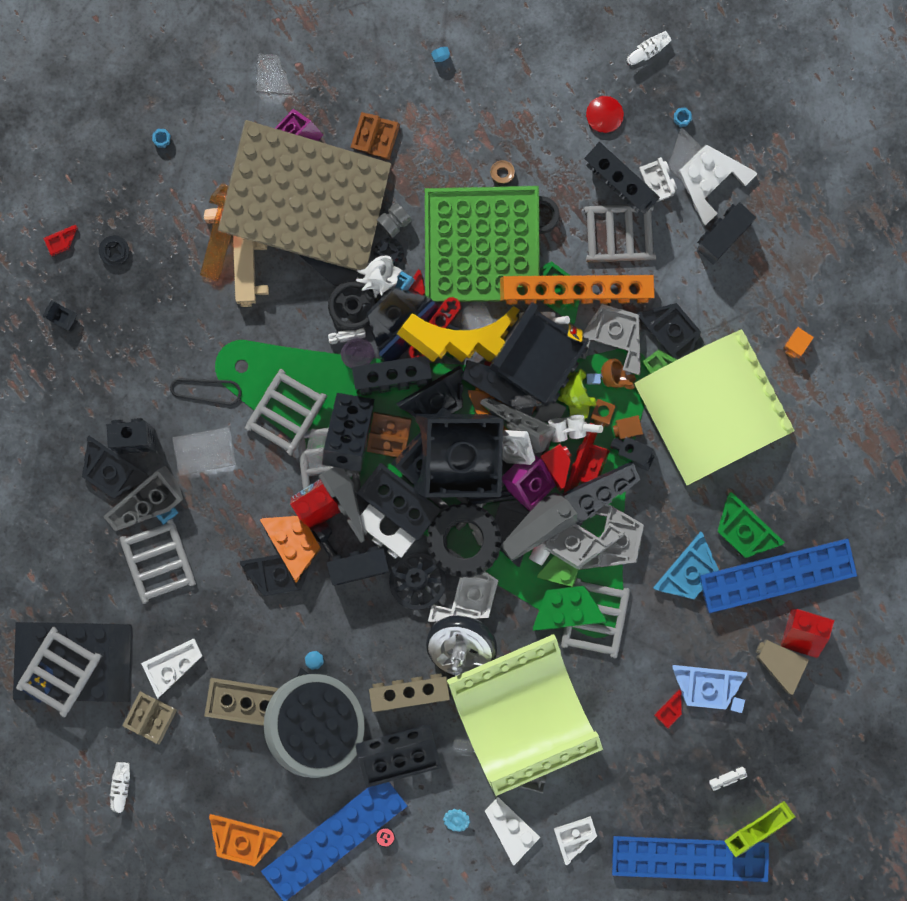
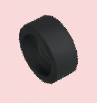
M539 196V204L548 206L553 214L549 224L539 226V234H545L556 227L560 212L558 205L552 199Z

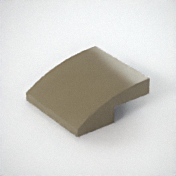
M140 691L122 726L160 745L177 709Z

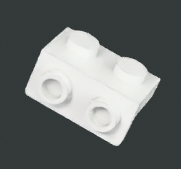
M658 158L655 162L639 167L644 183L660 197L657 202L674 196L677 187L674 179H670L668 175L670 170L666 161L663 162L662 158Z

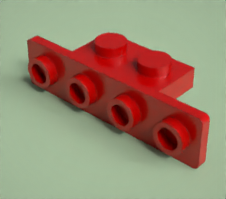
M586 432L583 443L577 450L576 462L571 466V475L565 483L564 492L577 487L579 481L586 483L601 476L610 451L593 445L597 436L596 432Z

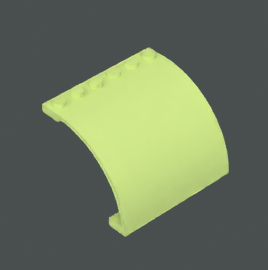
M742 329L712 342L634 383L686 485L795 431Z
M554 634L447 680L464 728L495 796L603 750L599 735L596 731H593L572 686Z

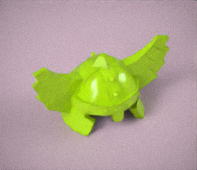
M583 369L573 373L570 371L567 376L570 379L564 388L561 387L558 400L569 406L570 416L583 415L584 419L588 418L589 407L596 406V399L588 397L586 388L583 386L582 381L586 378L585 371Z

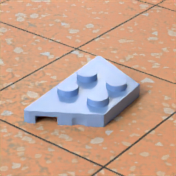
M672 665L687 706L726 709L747 676L746 672Z

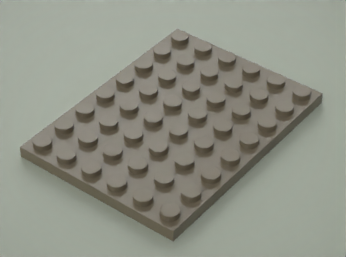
M245 120L218 231L355 271L363 270L368 264L391 163Z

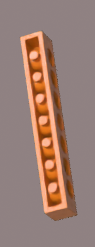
M654 275L503 276L500 278V301H506L508 305L518 304V301H525V304H530L531 302L536 304V301H544V304H555V301H562L563 304H574V300H581V304H591L593 300H600L601 304L611 303V300H618V303H630V300H637V303H648V300L654 298ZM537 285L543 288V295L537 294ZM556 285L562 288L561 295L556 294ZM575 285L581 288L580 295L574 293L573 288ZM593 285L599 287L600 292L598 295L593 293ZM612 285L617 286V295L611 292ZM630 285H634L636 287V294H632L630 292ZM518 286L524 287V295L518 294Z

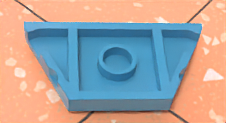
M701 531L653 587L654 590L695 599L702 591L699 575L719 570Z

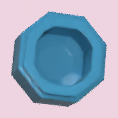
M440 47L432 51L431 55L434 62H442L450 57L448 47Z
M678 108L673 115L674 123L679 127L687 126L692 120L691 111L687 108Z
M157 129L153 133L152 141L158 148H166L171 143V135L166 129Z
M318 651L309 652L305 657L306 666L311 670L320 669L324 663L323 655Z

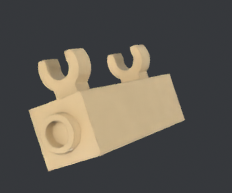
M233 236L236 303L240 304L241 307H250L252 303H256V295H269L268 285H255L254 250H267V245Z

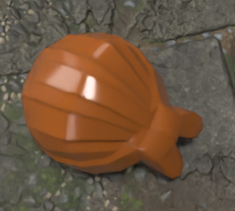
M610 359L603 364L601 378L605 386L614 388L625 387L627 389L635 388L632 383L636 380L633 374L627 375L626 371H623V365L618 359Z

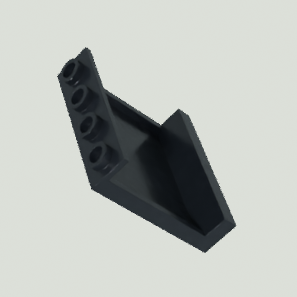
M531 302L489 366V369L544 406H548L551 402L554 404L558 399L560 387L564 388L570 379L567 377L570 371L573 373L579 365L577 360L587 352L588 347L586 345L590 340L586 339L579 342L568 337L566 329L537 311L538 305Z

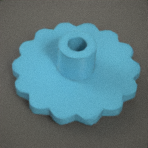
M453 809L445 813L443 820L448 829L460 832L461 830L465 831L469 827L470 820L466 812H462L460 809Z

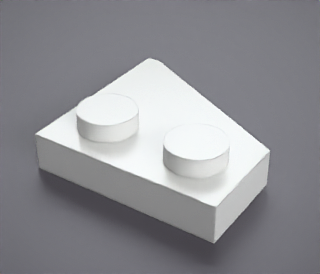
M591 816L554 828L565 865H568L578 853L585 849L588 843H591L597 837Z

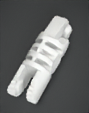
M664 31L638 45L636 51L627 56L628 65L637 64L642 60L647 61L660 52L671 41L668 33Z
M116 762L112 776L110 808L116 813L123 812L128 796L130 769L129 763Z

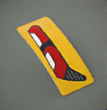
M568 324V337L582 342V330Z

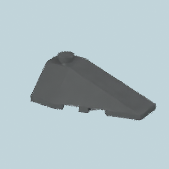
M491 397L481 400L480 404L492 415L504 419L503 425L508 430L527 431L533 452L540 453L549 449L556 428Z
M164 466L153 473L103 517L115 531L169 512L183 500L178 481L168 468Z
M334 467L318 475L331 497L338 501V508L344 516H347V521L360 542H365L366 537L353 481L350 478L353 476L352 472L348 469Z
M553 493L541 500L501 544V547L509 559L513 561L576 524L577 512L566 498Z

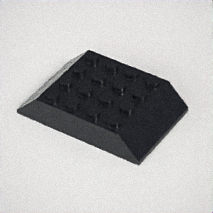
M16 622L13 700H34L24 691L17 690L16 686L52 627H55L58 633L91 653L102 655L76 701L129 702L131 624ZM54 639L48 648L51 652L85 671L90 662ZM44 656L41 659L42 663L53 670L55 677H60V680L73 688L76 686L80 677ZM38 665V667H40V668H42L43 670H45V668H44L43 666ZM42 685L34 686L44 693L45 690ZM55 685L47 694L57 701H67L70 694Z

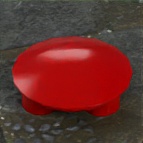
M610 96L597 97L587 107L586 118L591 129L602 133L612 132L618 129L623 121L624 112L621 104Z

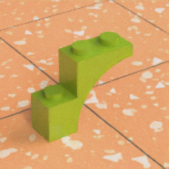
M783 801L754 822L734 833L724 842L733 855L737 857L775 833L794 819L795 815L785 801Z

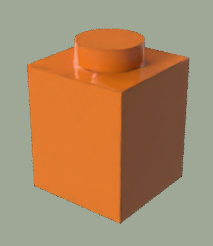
M797 327L783 349L786 350L785 353L791 358L795 359L797 357L799 359L814 337Z

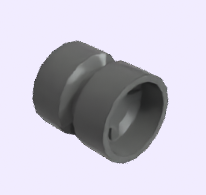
M397 202L388 210L389 214L383 213L377 219V223L391 238L400 232L399 227H406L412 222L410 216Z

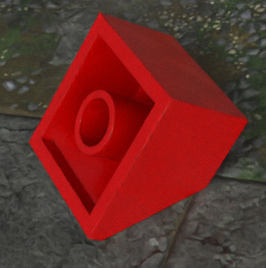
M561 444L540 456L559 491H562L565 487L571 456L567 447H562Z

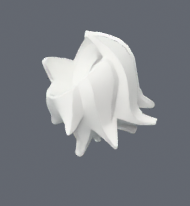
M386 255L379 256L365 269L357 270L358 273L366 276L363 279H356V281L366 284L362 291L373 289L374 297L376 298L379 293L382 296L385 291L393 286L395 287L398 281L397 276L402 270L393 266L391 257Z

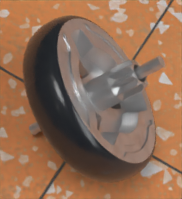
M456 615L440 619L431 627L427 635L426 649L430 659L439 669L454 676L495 660L497 656V642L493 633L486 625L471 617ZM453 649V653L450 654L448 651ZM470 649H473V650L477 651L478 653L475 654V653H472V652H469V651H470Z

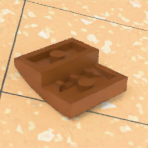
M361 112L350 148L389 160L400 124L395 121L382 119L377 115Z
M374 412L367 452L398 457L407 447L412 418Z

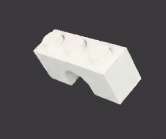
M369 504L361 514L365 535L369 533L373 536V542L380 547L385 545L389 548L387 552L394 558L398 556L402 558L415 542V539L401 528L394 535H384L380 531V524L385 515Z

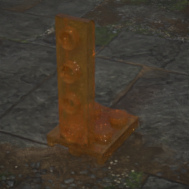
M221 184L210 197L209 203L218 205L200 273L201 276L216 281L220 279L231 238L230 234L218 231L228 190V185Z

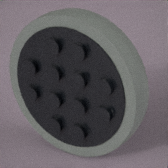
M321 674L298 676L282 685L268 703L264 716L266 743L276 761L296 775L310 778L332 775L345 768L357 755L355 744L361 743L364 737L362 708L353 692L339 680Z

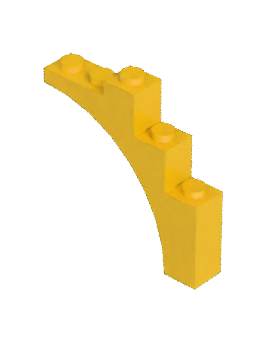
M513 306L496 322L473 330L441 328L424 321L412 313L397 332V335L432 362L437 357L441 359L447 351L461 362L466 357L470 359L475 351L491 362L505 343L503 339L508 333L507 327H512L518 319L516 315L520 310Z

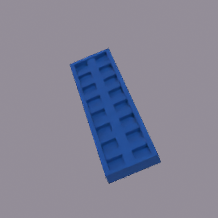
M846 538L699 575L707 611L712 613L856 577L857 573L849 539Z
M390 782L368 787L261 872L281 899L287 901L408 805Z
M613 836L612 876L768 882L769 842H758L745 853L735 857L724 842L725 840Z

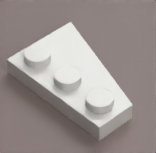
M195 639L141 663L157 698L166 692L203 656Z
M497 797L485 810V813L514 866L537 842L540 836Z

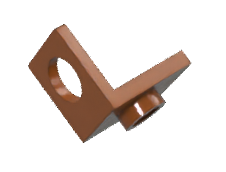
M598 399L590 421H593L595 425H602L603 428L604 426L608 427L615 405ZM600 406L608 407L609 414L602 417L598 414Z

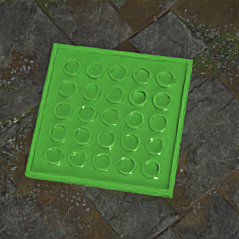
M539 186L425 188V296L430 297L435 303H443L449 297L457 298L460 302H502L500 301L501 277L540 276ZM537 285L536 292L540 295V286ZM517 287L518 294H525L524 287Z

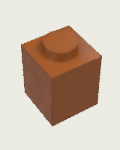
M639 415L616 420L615 426H613L615 437H619V440H625L626 437L642 436L643 431Z

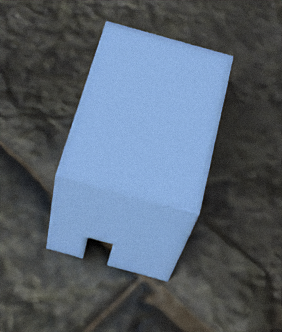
M587 374L586 384L600 385L601 374Z
M733 697L730 710L742 713L745 700Z

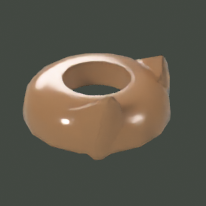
M501 160L492 165L490 174L494 183L506 184L513 181L515 170L511 163ZM500 169H505L508 175L501 178L497 175V172Z

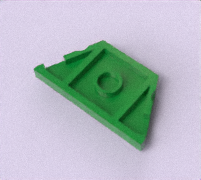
M552 261L540 268V276H571ZM558 285L555 286L556 294H562V288ZM575 285L573 288L574 293L580 295L581 288ZM540 286V295H543L544 290ZM574 300V304H563L562 301H555V304H545L559 316H569V323L574 326L579 300Z
M732 492L728 494L717 533L744 558L785 543Z
M586 586L546 590L533 626V631L607 623V619L598 608L599 606L591 597Z

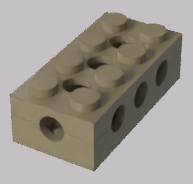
M442 673L430 675L431 679L423 680V676L411 678V682L404 683V679L392 681V685L385 686L384 682L372 684L373 688L369 689L372 712L450 700L447 679L442 677ZM427 683L432 684L434 687V692L431 695H426L423 692V686ZM406 687L414 689L415 694L412 698H407L404 695ZM387 690L395 692V699L393 701H388L385 698Z
M210 678L204 716L264 726L266 711L262 710L261 704L264 700L270 701L279 688ZM227 694L233 699L229 706L223 702V697ZM246 697L252 701V705L248 709L242 705V701Z

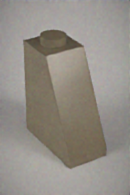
M764 640L763 643L760 642L756 649L758 653L757 659L785 692L793 695L809 659L769 640Z

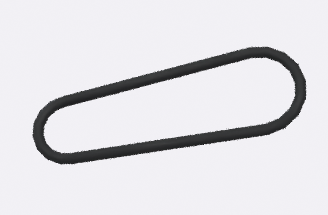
M178 378L173 380L170 385L171 393L180 398L233 405L241 397L240 386L231 380ZM177 381L231 383L237 387L239 394L236 400L223 402L176 394L173 391V385Z

